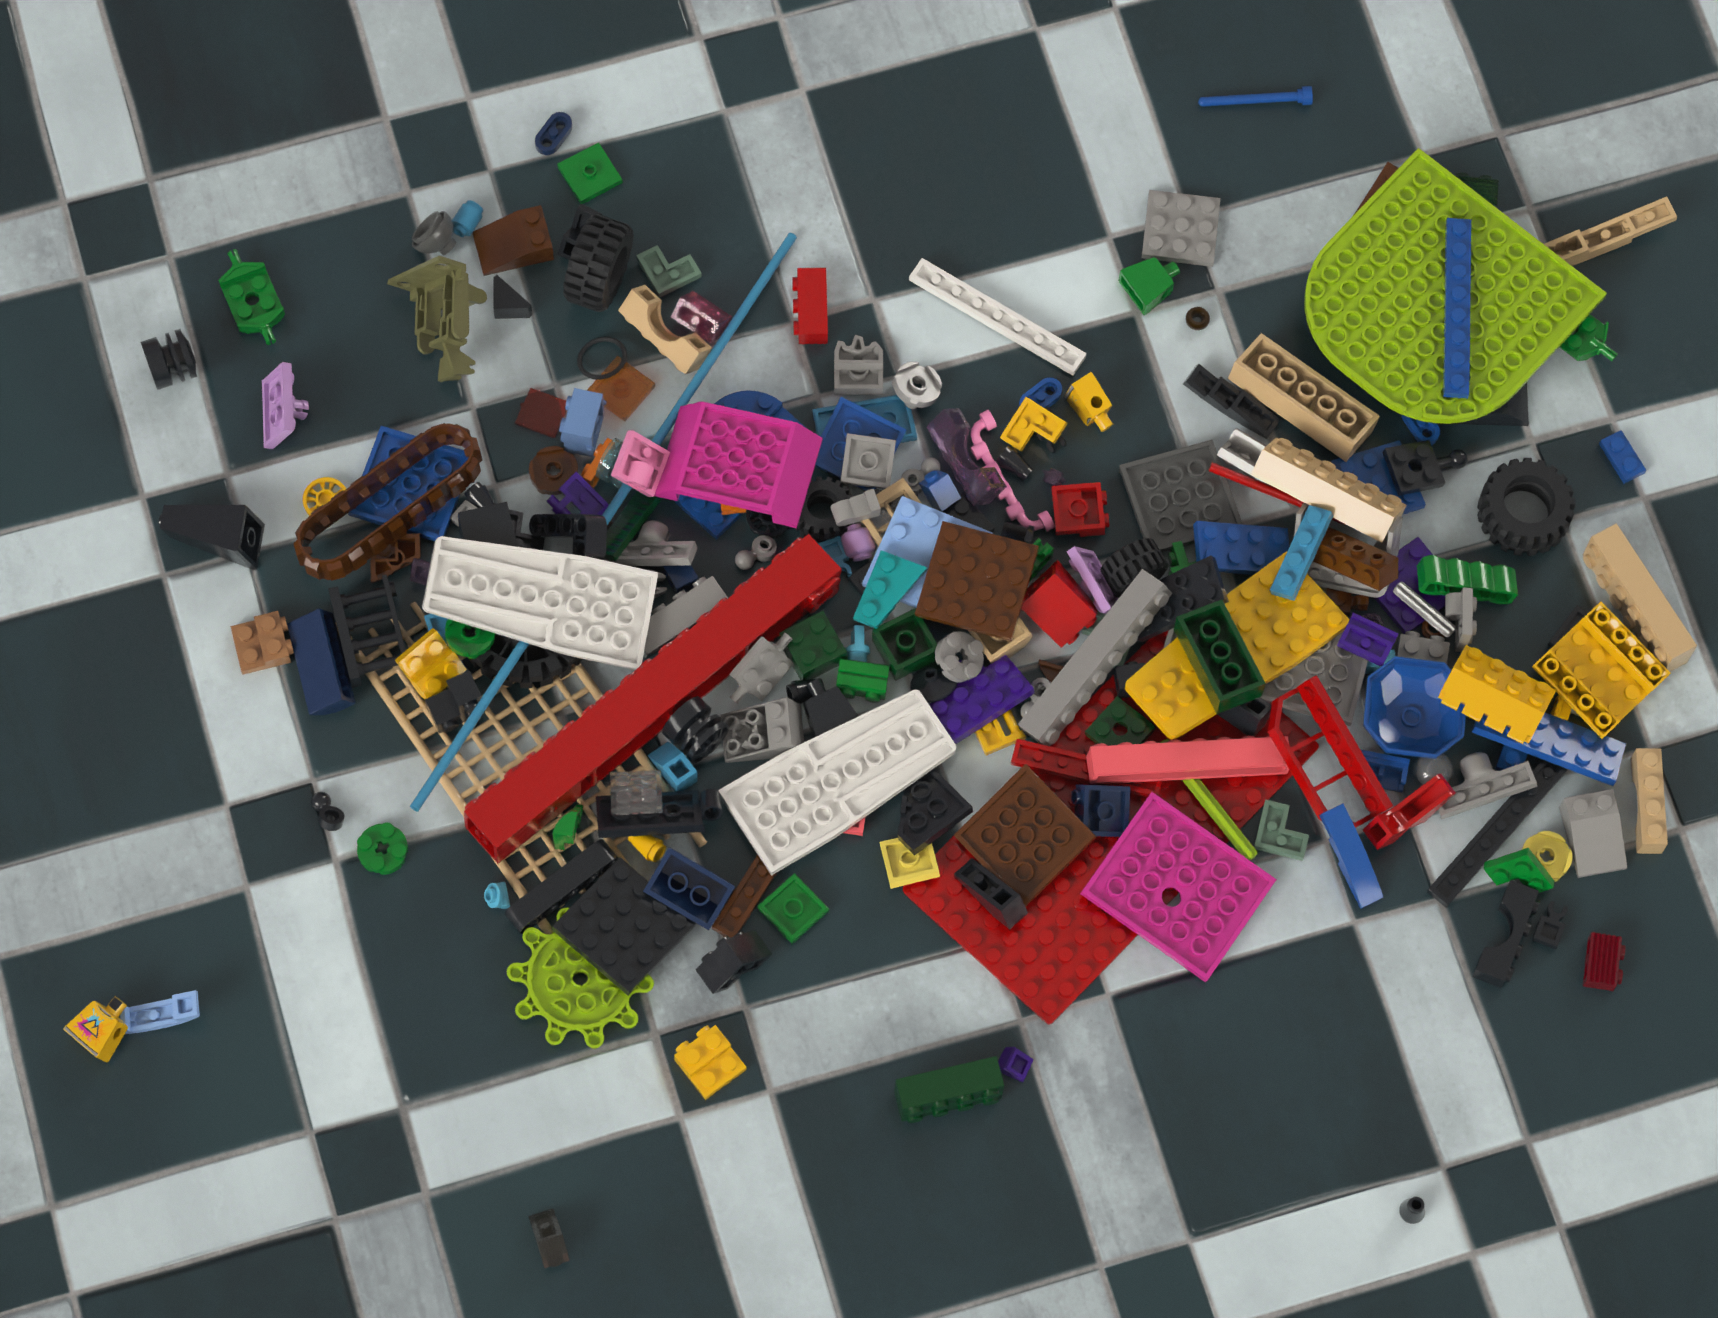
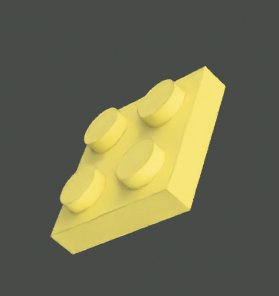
M898 838L879 842L891 889L940 877L932 843L914 856Z

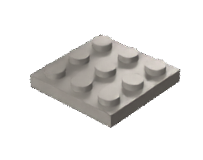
M1149 190L1141 258L1150 259L1155 257L1160 261H1174L1177 263L1213 267L1220 198Z

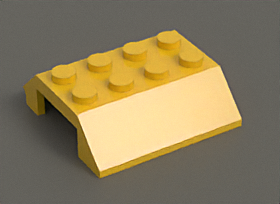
M1466 645L1438 698L1442 699V704L1456 711L1460 703L1464 704L1465 706L1461 713L1480 722L1484 714L1487 716L1484 725L1500 733H1503L1506 726L1511 728L1507 736L1523 744L1524 741L1530 742L1556 690L1547 683L1539 682L1529 677L1525 672L1515 670L1505 665L1503 661L1493 659L1483 654L1479 649Z

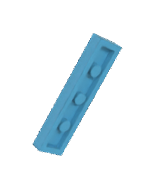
M1311 505L1308 506L1270 588L1272 595L1295 601L1333 518L1331 511Z

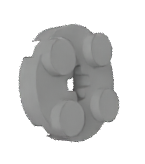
M919 362L903 364L892 380L895 393L910 409L924 408L934 404L940 395L942 382L937 372L929 366H926V368L919 366ZM913 381L916 384H921V388L914 386Z
M952 632L938 642L935 650L937 665L940 664L944 670L942 671L943 675L954 682L967 681L976 677L983 667V645L979 640H975L974 637L965 632ZM960 652L963 655L961 663L959 658L955 656V653Z

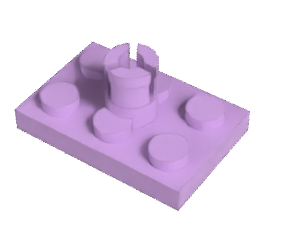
M282 362L262 380L264 448L274 449L294 431L296 425L295 418L304 420L308 415L307 412H303V409L309 410L308 401L296 400L292 395L294 374L292 373L291 363Z
M1074 546L1067 553L1071 558L1069 560L1071 567L1076 572H1079L1083 579L1079 586L1090 599H1095L1093 603L1100 613L1107 614L1119 598L1114 595L1100 572L1102 564L1094 551Z

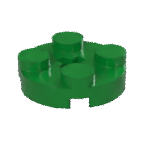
M450 619L447 620L445 625V639L449 648L454 653L469 659H476L486 653L495 641V633ZM465 629H476L474 637H466Z
M385 822L367 828L358 838L357 854L360 863L366 870L387 875L403 866L408 852V843L402 831L391 823ZM379 844H387L389 846L387 848L388 853L384 855L382 852L377 853L375 850L378 849Z

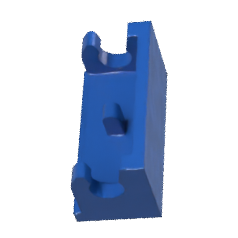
M1361 750L1383 789L1402 793L1406 783L1410 759Z

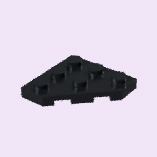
M933 769L904 789L900 811V826H898L897 834L898 839L915 856L973 812V808Z

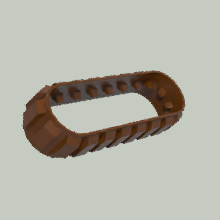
M449 423L433 426L424 433L417 435L409 444L390 455V458L380 462L368 474L358 478L350 484V487L339 492L331 498V501L317 508L305 521L301 522L295 532L297 540L293 543L300 566H305L307 574L319 580L333 581L346 577L352 571H356L365 565L367 560L384 551L390 543L396 542L403 537L409 529L422 523L427 519L428 515L441 509L446 505L447 501L460 495L470 483L475 482L481 472L479 463L483 461L477 438L471 437L469 429L458 424L453 425ZM452 444L465 448V456L469 458L459 469L342 555L327 560H320L310 556L313 553L309 544L317 535L433 450L443 445Z

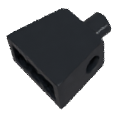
M820 678L806 684L813 698L805 701L803 707L813 738L858 717L856 711L837 686L826 691Z

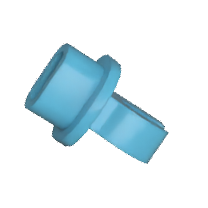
M854 625L851 645L845 648L848 660L867 662V655L871 653L869 646L864 644V626Z

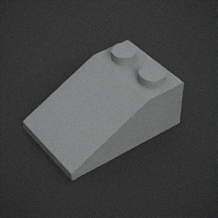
M1613 789L1564 798L1559 806L1568 844L1572 851L1577 878L1627 869L1620 814Z

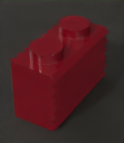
M1591 932L1587 940L1583 987L1614 991L1617 984L1621 985L1623 970L1619 969V961L1623 960L1625 956V945H1621V936Z

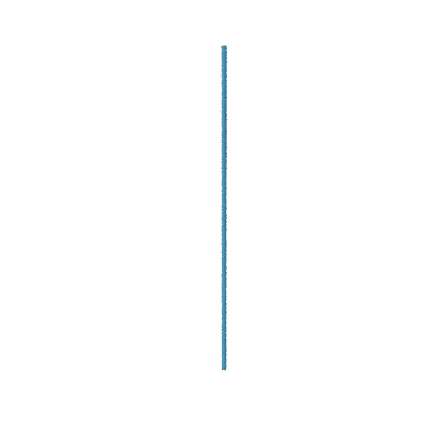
M788 233L659 428L652 442L659 446L676 422L680 406L688 404L797 239L795 234ZM625 483L622 484L602 515L605 517L607 525L632 489V487ZM522 641L517 643L411 803V809L419 812L529 645L528 643Z

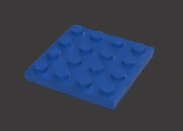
M381 426L362 476L368 474L380 462L390 458V455L395 451L405 447L416 436ZM443 445L433 450L350 511L348 515L383 525L459 469L469 457L465 456V452L462 449ZM460 495L447 501L445 506L435 513L433 512L428 515L426 520L416 527L409 529L407 533H420L421 538L435 541L440 536L445 537L451 521L450 517L455 511Z

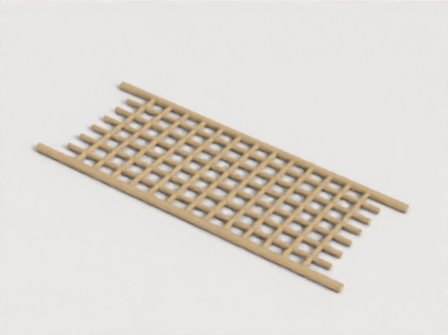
M416 602L411 603L410 606L421 620V623L406 631L399 622L403 641L405 640L409 647L414 644L410 638L412 635L425 627L428 630L424 618L425 614ZM374 628L369 629L368 632L372 637L379 636ZM398 641L381 645L379 649L366 657L360 650L359 654H355L356 661L362 662V664L368 663L382 654L386 658L392 657L393 655L389 650L398 645ZM457 655L460 660H463V659L466 658V657ZM581 662L578 666L573 664L571 673L560 679L558 675L553 677L552 684L539 687L538 689L533 684V688H529L531 693L515 702L506 689L509 686L502 685L496 694L501 692L510 706L497 715H494L488 706L485 714L489 720L473 728L465 740L466 742L472 738L481 750V753L466 762L458 751L455 758L460 766L448 774L444 772L439 780L463 817L465 806L467 805L464 799L477 791L482 794L485 791L484 787L499 777L503 780L505 773L521 763L528 754L533 751L538 752L543 748L545 741L541 739L534 729L536 725L550 718L557 730L560 731L563 725L555 713L571 705L580 718L583 711L576 700L589 692L596 702L603 696V693ZM394 666L378 676L376 671L365 673L433 772L438 764L437 760L445 754L452 740L445 731L439 733L447 746L435 754L431 753L423 740L438 732L426 708L425 701L399 666ZM481 669L471 675L476 680L483 674H481ZM397 673L406 688L392 696L383 681ZM576 673L586 687L571 695L562 681ZM557 685L566 699L550 708L541 694ZM411 693L420 707L405 715L396 701ZM536 698L545 712L529 722L520 707ZM424 712L433 727L419 735L410 720ZM515 712L524 726L508 735L499 721ZM494 725L503 739L487 748L478 734ZM528 731L537 743V746L522 755L513 740ZM507 744L516 759L501 768L492 756V753ZM642 748L634 753V756L641 764L629 773H626L621 765L618 766L616 771L621 776L620 779L607 787L600 781L596 784L600 790L598 793L587 800H584L582 796L577 800L579 804L584 805L583 810L593 823V825L575 835L574 844H577L581 852L587 848L581 839L596 830L598 831L597 817L589 807L596 802V796L611 795L610 792L626 783L633 794H641L631 779L643 771H646L655 784L643 793H655L658 790L660 792H672ZM486 758L495 772L479 781L470 767ZM465 771L474 786L460 794L451 782V779ZM563 812L557 816V819L544 826L505 858L507 859L520 851L529 864L527 867L515 874L505 859L499 864L494 860L519 898L528 893L519 879L534 871L539 880L543 882L547 878L539 866L553 857L556 858L561 867L567 864L560 854L564 850L555 849L553 842L547 835V832L554 829L557 822L565 815ZM701 832L689 833L699 847L707 843ZM670 834L662 835L665 840L671 837ZM541 837L550 852L535 861L525 846ZM617 837L614 840L603 838L617 857H621L628 863L617 845L627 840L628 837ZM566 843L565 850L574 844ZM584 888L582 891H580L579 893H580V894L585 893V892H586L585 888ZM546 918L538 923L544 934L554 933Z

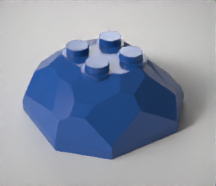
M1395 656L1368 676L1363 727L1385 754L1436 759L1464 737L1466 715L1461 712L1465 705L1460 703L1456 711L1442 704V699L1438 698L1452 671L1445 662Z

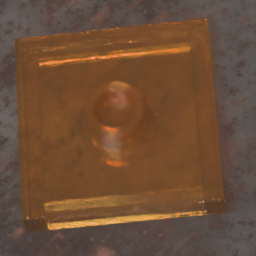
M617 356L601 375L616 369L621 362V358ZM626 362L617 374L607 379L595 380L587 391L603 394V400L607 402L604 407L623 421H626L656 386L652 380Z

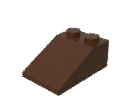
M541 205L515 211L473 231L483 276L554 260L553 247Z

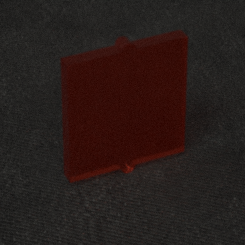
M530 388L524 403L520 404L521 410L515 424L555 438L559 431L561 420L567 412L565 410L566 400Z

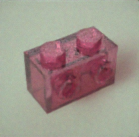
M691 291L680 297L671 318L711 343L720 338L732 316L696 292Z

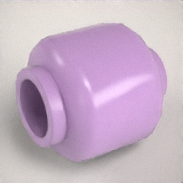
M861 523L848 526L847 532L841 535L845 555L853 558L854 562L872 557V553L876 549L875 541L868 529L862 527Z

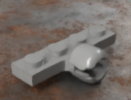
M651 520L643 524L638 539L628 544L616 562L608 559L603 560L635 567L691 565L697 551V545L695 541H668L670 537L668 527L660 521Z
M1476 752L1464 757L1460 761V769L1465 780L1462 784L1452 787L1456 794L1438 809L1441 819H1445L1537 787V782L1529 762L1526 761L1500 771H1495L1487 754L1483 752Z

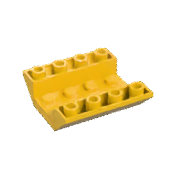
M1599 602L1532 666L1601 739L1671 674L1602 602Z

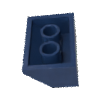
M669 847L643 892L705 929L710 930L735 885Z

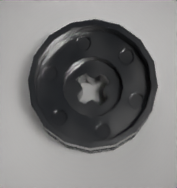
M181 329L174 330L177 341L173 343L169 333H166V345L161 346L156 337L141 342L157 390L173 385L171 375L173 373H177L182 382L185 381L182 371L188 369L191 379L197 377L196 360L190 343L182 334Z
M699 696L691 698L679 707L662 729V734L673 745L683 743L680 751L687 755V759L693 764L703 760L712 753L724 740L730 728L726 722L721 721L719 715L715 714L709 717L712 708Z

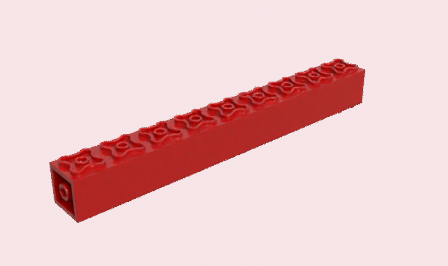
M809 534L803 539L801 537L797 538L786 550L778 553L768 567L758 569L750 579L741 583L734 590L732 596L728 599L724 597L710 611L701 615L697 619L696 625L691 629L685 628L674 640L665 644L655 658L645 660L634 672L625 676L621 680L619 687L614 691L610 689L604 693L597 702L588 706L582 712V716L576 721L571 720L557 734L548 738L544 742L543 748L538 752H531L521 763L507 771L502 781L498 784H491L480 796L471 800L464 810L465 828L499 864L657 736L668 719L685 702L696 696L705 697L726 680L732 670L761 636L768 642L774 641L779 637L780 632L791 627L808 612L810 614L814 613L825 601L835 596L839 591L842 568Z

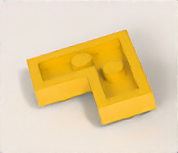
M1025 397L1000 438L1022 452L1034 432L1055 444L1068 423L1028 397Z

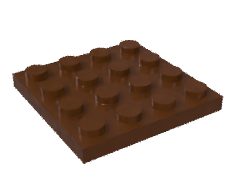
M942 521L915 616L1012 641L1039 546Z
M1027 764L954 834L961 844L987 870L1021 896L1025 907L1097 837Z

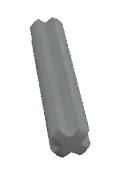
M1401 581L1395 586L1393 593L1442 635L1449 637L1455 631L1456 627L1408 585Z

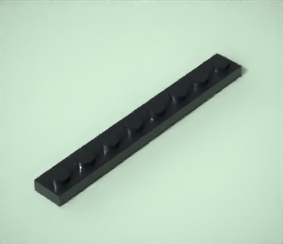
M1542 760L1532 771L1537 787L1511 795L1428 888L1427 893L1447 908L1480 871L1484 863L1496 853L1569 769Z

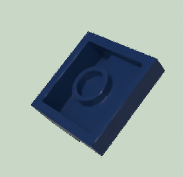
M1076 784V789L1071 793V802L1075 805V815L1096 836L1120 837L1129 825L1130 786Z

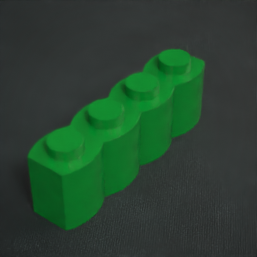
M1428 555L1423 557L1417 565L1419 591L1424 594H1442L1446 596L1449 593L1461 592L1462 588H1473V597H1477V601H1490L1496 604H1511L1518 596L1515 569L1503 564L1491 566L1481 561L1468 563L1459 558L1446 560L1436 555Z

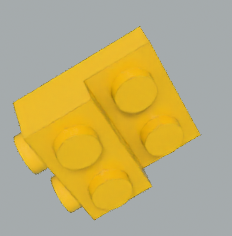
M434 628L429 630L395 659L416 691L424 699L443 692V689L447 687L446 680L467 670L456 653L447 646Z
M707 1025L700 1029L696 1034L698 1038L691 1043L688 1041L681 1043L675 1049L677 1053L674 1055L675 1062L705 1100L747 1070L746 1065L731 1048L730 1042L716 1025L712 1028Z

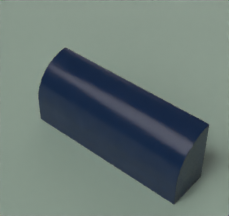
M319 608L287 623L309 715L332 714L356 704L333 613Z

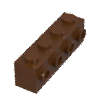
M1328 527L1313 559L1315 563L1378 591L1398 579V557L1331 527Z

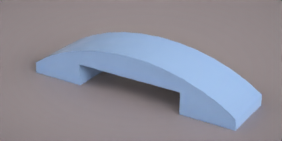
M194 990L172 995L171 999L126 1007L118 1017L128 1026L125 1034L167 1028L199 1017L198 991Z

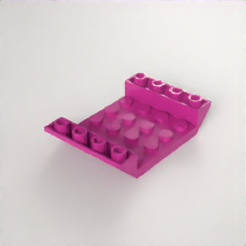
M703 401L680 406L667 448L670 454L654 496L678 501L679 495L694 497L772 515L773 523L797 528L823 439L797 422Z

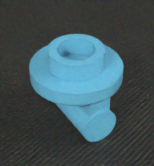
M506 882L490 883L484 892V899L490 908H509L511 904Z

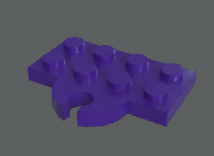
M1004 655L986 668L983 666L976 677L964 682H958L957 687L948 697L932 702L929 706L954 743L957 744L1035 694V691L1008 656Z

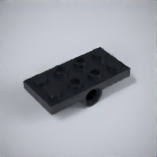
M1210 555L1160 579L1172 594L1166 605L1161 607L1155 614L1150 625L1146 626L1139 634L1138 640L1145 642L1174 628L1177 616L1221 599L1224 604L1229 602L1216 559Z

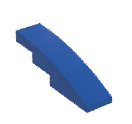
M1344 803L1320 814L1319 816L1330 836L1328 840L1339 860L1338 865L1360 909L1383 898L1366 850Z

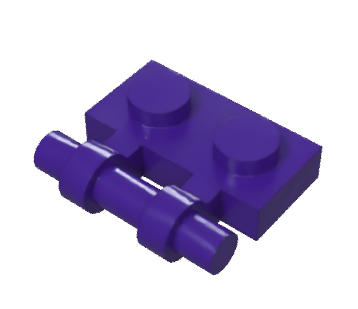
M577 472L558 489L565 496L561 501L554 495L546 501L552 507L551 510L555 514H572L566 508L570 502L580 511L579 514L603 515L609 506Z

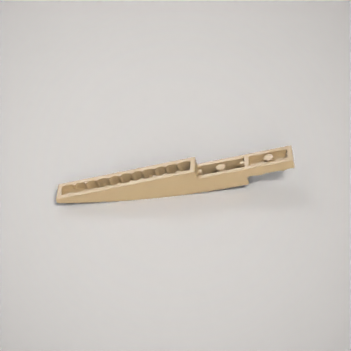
M1664 197L1580 232L1578 229L1544 245L1571 266H1574L1629 244L1637 236L1677 220V215L1668 197Z

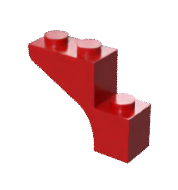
M1440 773L1399 804L1377 815L1362 830L1377 850L1393 844L1409 828L1426 822L1456 792Z

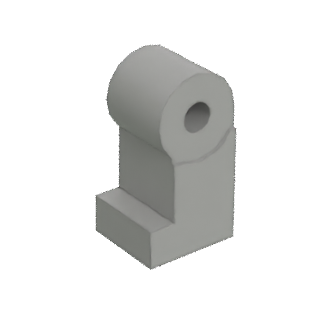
M874 488L850 499L838 501L830 506L837 526H845L877 517L881 511Z

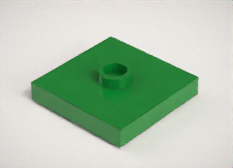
M599 142L557 164V168L580 204H584L623 183L621 176Z
M795 873L757 906V909L791 944L797 941L829 912V908Z

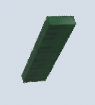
M639 491L635 493L607 531L606 555L604 559L616 562L662 500L661 497H647Z

